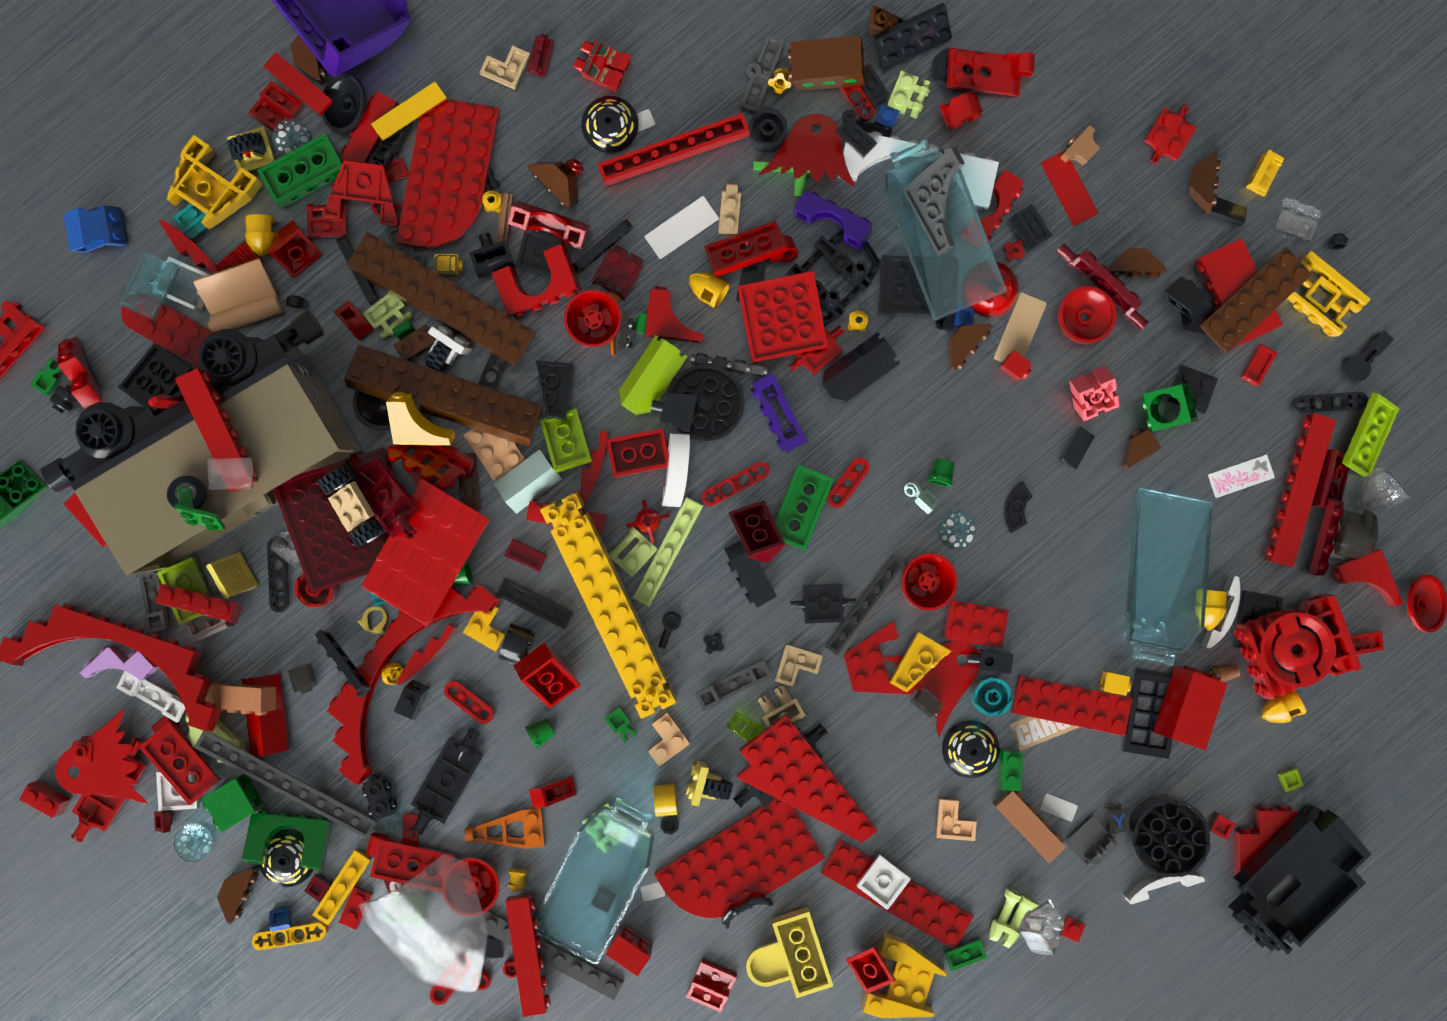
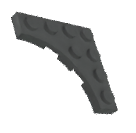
M956 146L949 148L902 190L938 256L944 255L955 246L948 228L946 203L952 180L959 169L965 164Z

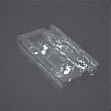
M252 458L207 459L209 490L253 488Z

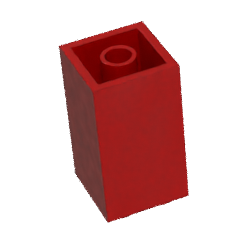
M1183 665V668L1174 667L1153 732L1206 751L1227 683L1220 681L1221 677L1205 673L1196 668Z

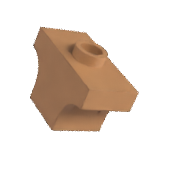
M1089 125L1079 137L1075 135L1068 143L1070 147L1060 158L1065 163L1069 160H1076L1084 166L1100 148L1093 140L1095 129Z

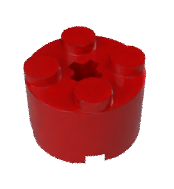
M975 90L959 95L949 100V103L945 105L943 103L939 106L946 126L951 131L964 125L966 120L970 123L983 116V110Z
M304 573L297 578L294 585L297 599L303 605L310 608L329 605L335 601L339 591V585L311 594Z

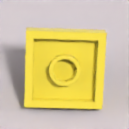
M240 552L214 561L206 566L225 600L258 586Z

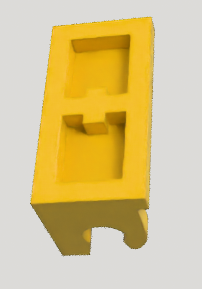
M1270 149L1264 152L1245 188L1263 197L1266 196L1284 158Z

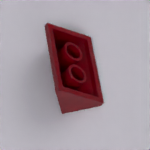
M1337 449L1327 450L1312 507L1326 510L1328 499L1342 501L1350 469L1342 464L1345 453Z
M764 500L728 512L748 558L769 563L785 546V542Z

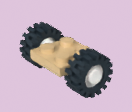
M348 464L328 473V475H325L317 482L325 495L336 492L328 500L347 532L355 529L349 533V536L356 548L384 534L386 530L376 518L366 522L375 514L354 481L357 477Z

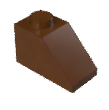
M1139 428L1131 433L1133 437L1127 441L1122 463L1124 469L1130 468L1161 448L1150 428L1144 430Z

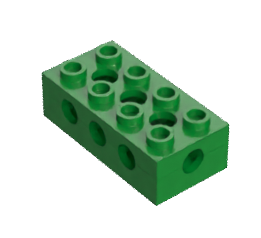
M324 133L257 171L275 204L283 209L336 180L343 161L340 159L341 156L332 140ZM323 159L322 163L318 165L319 160ZM306 168V171L301 174V171ZM289 177L288 182L284 183L285 179Z
M797 465L775 519L777 528L785 543L806 550L834 478L802 465ZM809 484L813 487L812 495L804 493L803 488L805 485ZM799 502H803L806 505L804 513H799L796 510V505ZM791 520L798 521V530L792 531L789 528Z

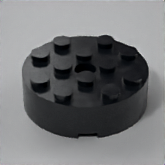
M712 364L692 366L681 372L669 388V394L698 395L691 432L676 428L680 433L690 434V440L703 443L721 440L734 431L742 418L744 410L742 389L736 378L722 367ZM707 398L711 401V405L708 408H703L700 406V401Z
M1159 796L1147 800L1135 810L1128 824L1127 839L1132 854L1149 871L1162 877H1183L1194 872L1207 858L1211 846L1210 828L1205 817L1194 806L1176 797ZM1172 833L1171 839L1167 841V834Z

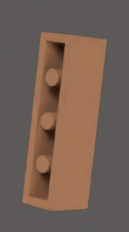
M214 683L210 685L205 700L215 703V707L220 708L221 712L227 709V713H238L241 710V714H252L255 712V715H267V711L276 710V687Z
M1006 790L993 804L1042 857L1050 863L1066 848L1062 844L1064 839L1057 832L1053 834L1049 830L1051 825L1044 818L1040 820L1035 815L1037 813L1036 809L1031 804L1026 805L1022 801L1024 797L1019 791Z

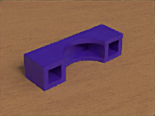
M805 190L794 207V217L810 225L822 219L837 222L844 231V242L860 251L872 233V223L867 218H860L854 215L851 210L843 209L837 206L835 202L821 198L816 192Z

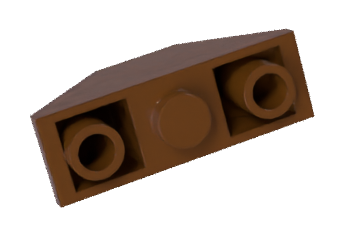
M873 5L869 13L867 34L873 37L905 20Z
M297 35L291 44L294 65L317 83L324 85V78H326L325 68L321 66L319 60L301 37Z
M1217 152L1212 153L1194 166L1191 172L1189 196L1206 213H1211L1212 206H1216L1217 194H1213L1214 189H1218L1219 177H1215V174L1220 172L1221 160H1217Z
M563 161L529 164L528 168L532 171V175L540 179L545 184V188L553 193L563 206L569 208L578 203L576 175Z
M1128 248L1108 266L1111 271L1110 274L1114 277H1122V274L1129 275L1130 278H1138L1141 275H1148V278H1159L1160 275L1166 272V267L1147 248Z
M990 323L961 326L947 342L949 368L952 372L956 369L960 370L967 362L964 360L967 355L970 354L972 356L979 348L977 343L981 339L984 341L990 335L989 329L992 327Z
M252 866L224 879L217 899L227 923L231 924L242 916L244 911L242 908L243 903L248 901L251 895L250 887L258 879L259 873L257 871L259 866Z

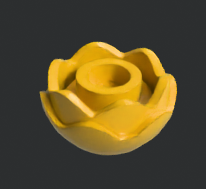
M388 663L382 669L381 677L386 685H394L404 670L400 663Z

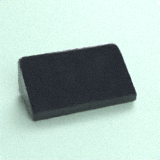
M1217 197L1216 206H1212L1211 213L1205 212V214L1241 226L1246 220L1247 207Z
M1077 427L1060 461L1077 469L1095 436L1083 427Z

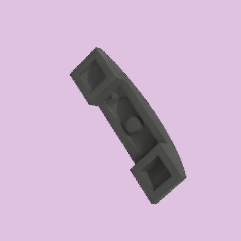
M158 570L135 574L136 578H139L146 610L144 620L147 634L168 629L167 606L155 603L160 585L162 584L157 574Z
M763 659L695 693L703 711L721 703V701L771 678L772 675Z

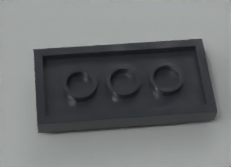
M944 3L873 36L880 65L884 71L952 38L947 8Z

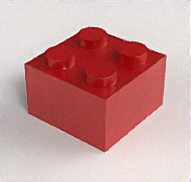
M621 925L608 943L605 955L638 977L651 958L652 946L646 938L636 936L635 931L630 927H623Z

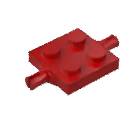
M1183 104L1178 114L1164 107L1145 137L1144 142L1155 151L1149 160L1153 164H1157L1161 156H1167L1173 161H1177L1197 127L1184 118L1190 109L1186 107L1187 105Z
M839 325L832 332L825 329L828 348L796 354L797 359L788 365L789 368H792L791 370L794 372L803 365L812 375H815L843 352L836 341V337L844 332L843 328Z

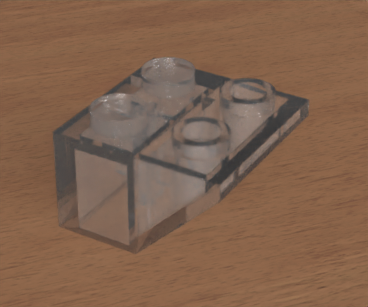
M1047 900L1025 914L1020 932L1032 953L1054 956L1056 948L1059 947V937L1061 931L1064 930L1065 923L1053 901Z

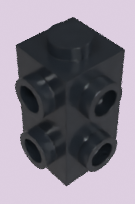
M379 773L367 777L368 780L363 783L362 793L369 803V815L373 816L374 820L393 815L396 812L397 801L395 797L392 798L390 780L386 778V775L379 777Z

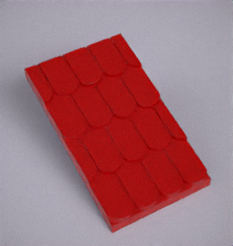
M421 479L411 496L420 509L409 521L417 530V534L415 535L412 532L415 536L412 539H406L401 531L395 538L389 536L361 587L429 627L490 520Z

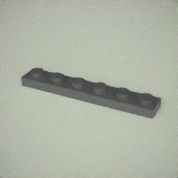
M894 554L891 556L825 647L842 658L901 578L902 572L907 565L905 561Z

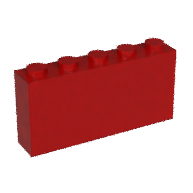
M1242 238L1195 260V269L1204 280L1203 286L1212 297L1211 302L1215 309H1218L1258 272ZM1276 309L1236 346L1282 326V321Z

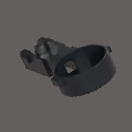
M1383 330L1374 336V339L1359 355L1346 357L1342 364L1344 377L1350 381L1365 380L1371 373V364L1374 362V359L1391 344L1394 338Z

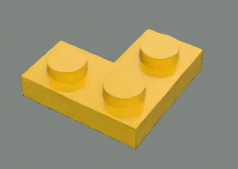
M495 607L490 614L474 612L463 631L466 635L495 652L506 634L490 625L499 608Z

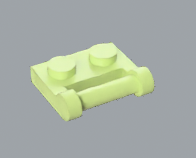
M632 526L626 537L613 551L610 550L608 553L610 558L631 577L658 550ZM635 537L640 541L621 560L618 557L620 553Z

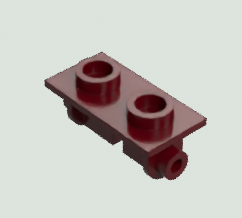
M545 34L535 36L527 73L546 77L554 40L548 39V36Z

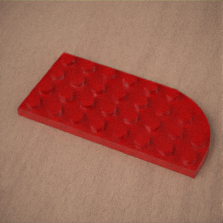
M446 99L420 116L396 240L398 245L417 248L440 247L442 244L460 238L472 223H475L483 204L482 198L487 184V173L490 167L500 112L499 107Z
M775 798L766 807L762 805L659 869L654 875L667 896L684 911L699 917L722 918L731 907L738 906L751 897L768 895L821 862L825 857L795 808Z

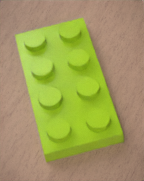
M1372 392L1348 450L1344 455L1342 464L1362 477L1370 478L1400 408L1379 393Z

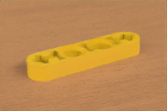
M322 921L291 925V928L273 932L270 929L262 930L253 936L252 945L257 950H265L318 941L327 935L328 926ZM317 926L323 930L320 935L318 932H313L309 937V931L315 930ZM295 930H303L304 938H297L295 936ZM278 932L285 934L284 942H279L276 939ZM271 936V940L265 941L263 945L262 942H258L260 937L266 939Z

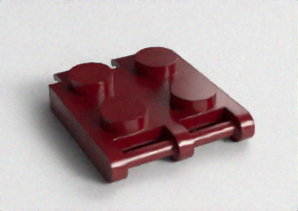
M616 245L613 250L609 248L591 282L603 286L609 293L612 291L621 296V299L625 301L643 270V267L640 266L643 259L632 253L626 258L628 251ZM598 278H600V279L604 280L605 282L609 283V285H607V284L603 283L602 281L598 280ZM613 286L622 290L624 294L614 289Z

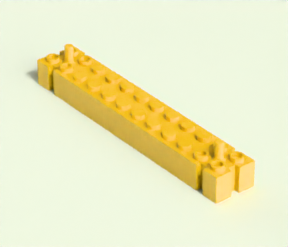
M576 491L565 496L562 499V504L554 501L542 507L540 511L546 523L552 522L554 526L551 530L553 538L630 697L636 696L637 698L635 707L640 718L642 719L655 713L656 707L659 705L664 709L675 704L677 696L671 684L667 686L665 684L667 675L589 513H583L581 509L585 504L579 492Z

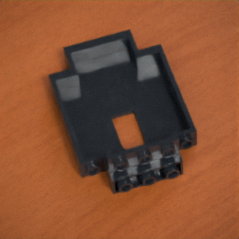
M1330 810L1323 813L1314 823L1299 813L1233 877L1238 883L1236 887L1242 893L1228 906L1233 912L1231 916L1239 924L1241 922L1244 923L1243 929L1250 936L1253 934L1256 936L1254 941L1261 948L1266 946L1271 952L1274 949L1278 952L1282 950L1288 955L1293 949L1283 941L1284 939L1289 944L1293 942L1300 948L1366 884L1355 870L1372 854L1342 819ZM1291 872L1300 883L1280 903L1273 906L1267 903L1268 894Z

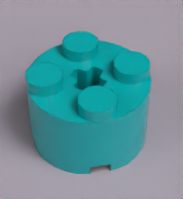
M987 675L979 678L973 684L970 699L974 707L987 716H999L1006 713L1011 707L1012 691L1005 681L998 677ZM989 693H993V700L989 698Z

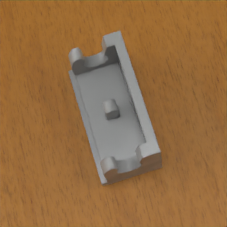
M205 616L189 623L186 629L192 644H195L233 627V624Z

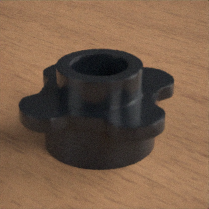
M715 633L713 636L706 635L703 638L708 654H712L715 651H723L724 645L721 643L722 636L720 633Z

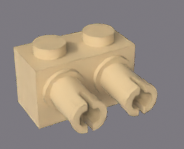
M785 685L780 687L783 693L780 692L779 688L774 691L782 704L781 707L775 709L769 695L763 696L766 703L762 697L758 699L766 714L762 718L767 727L784 714L789 717L794 725L807 719L796 698L792 700Z

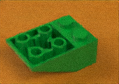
M21 459L0 473V529L14 520L47 488Z

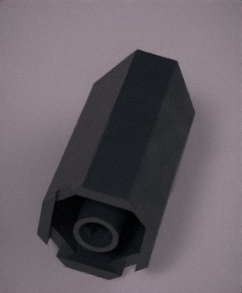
M878 332L823 371L820 390L828 401L842 404L847 403L900 364L899 360L895 362L896 354L884 338H878L880 336Z

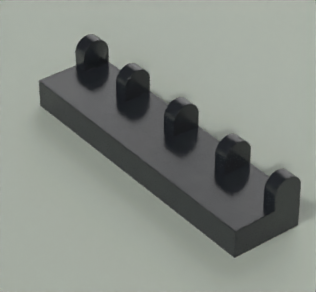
M319 630L315 634L318 639L317 643L325 648L328 658L331 657L337 664V670L339 672L342 671L348 679L347 683L358 691L356 694L358 698H362L372 687L332 634Z

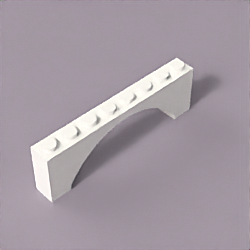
M871 132L868 134L877 142V145L864 159L846 142L843 155L850 176L856 182L861 173L883 160L900 156H913L934 163L949 148L946 150L938 149V146L933 144L925 146L920 145V142L915 140L907 142L897 136H890L889 138L882 136V133ZM960 153L965 164L956 173L954 179L960 185L967 198V207L986 211L990 205L999 162L994 161L991 157L978 158L973 153Z

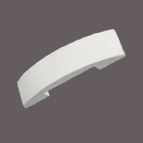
M670 433L666 484L663 487L662 506L681 507L689 464L690 434Z
M1228 576L1223 592H1227L1229 596L1226 603L1227 611L1215 630L1206 631L1200 645L1204 648L1210 649L1225 636L1235 619L1240 601V581L1237 576Z
M124 671L116 687L124 693L136 696L162 711L161 714L175 722L180 721L185 711L182 700L175 694L148 679L139 681L127 671Z
M1195 872L1183 877L1166 878L1153 875L1134 886L1126 894L1125 898L1130 904L1150 899L1147 891L1179 881L1184 886L1189 887L1205 882L1204 877Z

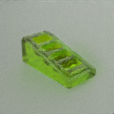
M737 710L726 725L729 730L748 742L757 735L759 730L761 732L765 730ZM747 722L748 725L746 726L745 730H744L743 733H742L741 730H742V728L744 727L745 723ZM752 727H755L751 735L747 736Z

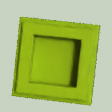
M1297 767L1277 773L1284 792L1304 786Z

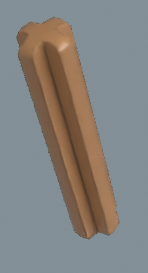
M505 192L502 194L496 243L506 240L508 244L510 228L508 220L513 203V194Z

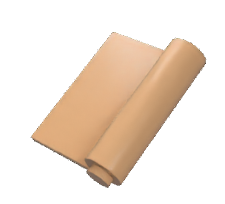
M260 258L193 280L210 314L208 326L211 332L221 329L234 330L283 313L281 301Z

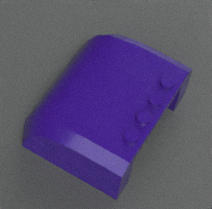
M272 0L326 71L335 77L391 46L402 35L411 20L408 13L407 0Z

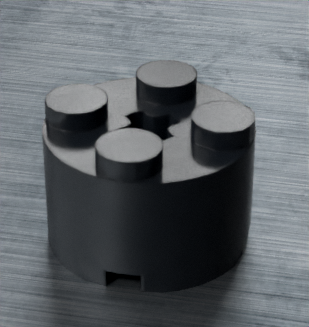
M760 109L751 117L749 122V139L751 144L764 152L778 150L783 145L787 135L786 119L777 109ZM766 127L770 128V132H766Z
M510 623L509 628H512V630L508 629L500 651L503 655L499 654L498 660L514 665L528 655L526 648L527 646L531 647L535 634L530 629Z

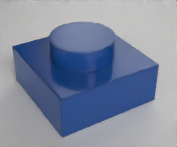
M882 104L875 124L882 125V127L888 126L893 129L899 110Z
M956 305L954 326L974 325V308Z
M289 907L270 911L269 929L272 932L291 928V910Z

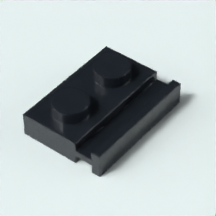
M1032 204L1007 220L1028 252L1053 236Z

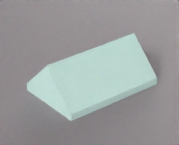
M539 449L493 484L505 503L517 514L529 505V501L536 500L563 479L558 473H555L553 466Z

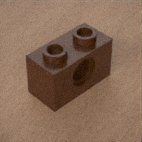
M425 324L395 343L393 346L400 357L412 362L428 352L436 340L435 337L428 333L431 328Z

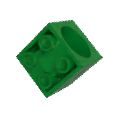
M1189 383L1143 394L1142 405L1145 410L1147 409L1149 416L1146 418L1149 428H1152V432L1199 421ZM1165 394H1171V397L1178 399L1180 403V411L1173 422L1167 421L1158 411V404Z
M246 774L233 779L202 798L204 809L208 813L210 812L213 817V824L221 832L266 806L253 781Z

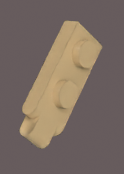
M727 183L726 190H722L719 234H738L741 191H738L737 183Z

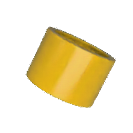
M675 783L654 785L653 796L656 817L678 815Z

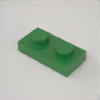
M980 938L961 944L954 949L951 948L943 951L951 971L987 958Z

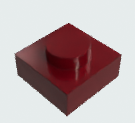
M155 811V831L161 833L171 832L172 817L170 812Z
M315 874L304 892L318 902H321L332 884L320 875Z

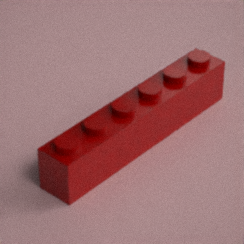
M197 368L175 378L229 492H237L258 482L256 478L258 476L257 471L248 462V452L238 441L240 438L234 427L232 428L229 422L231 418L225 408L223 409L220 404L221 396L217 390L213 389L210 374L204 369Z
M531 893L508 896L505 904L523 1017L546 1014L548 1007L551 1006L550 995H546L545 987H548L547 976L543 975L542 968H545L544 956H540L542 941L541 937L537 936V930L539 929L538 918L534 917L536 902L534 898H531Z

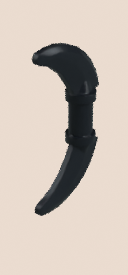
M764 896L748 898L742 904L731 907L722 918V925L725 929H729V924L736 915H740V913L753 908L755 905L773 906V902L770 898Z

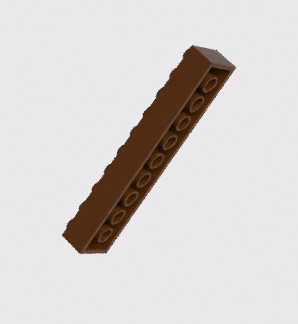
M368 231L347 262L350 270L517 368L536 337L535 331Z
M361 345L357 346L344 377L347 388L384 400H388L396 392L411 394L418 411L528 447L532 444L543 414V405Z

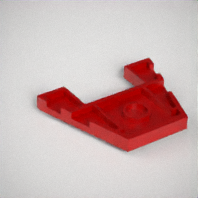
M344 160L322 216L341 218L343 198L381 204L380 224L398 226L399 222L385 165Z
M894 621L888 623L885 627L876 631L843 655L854 692L914 694L913 690L905 692L889 683L880 643L899 638Z

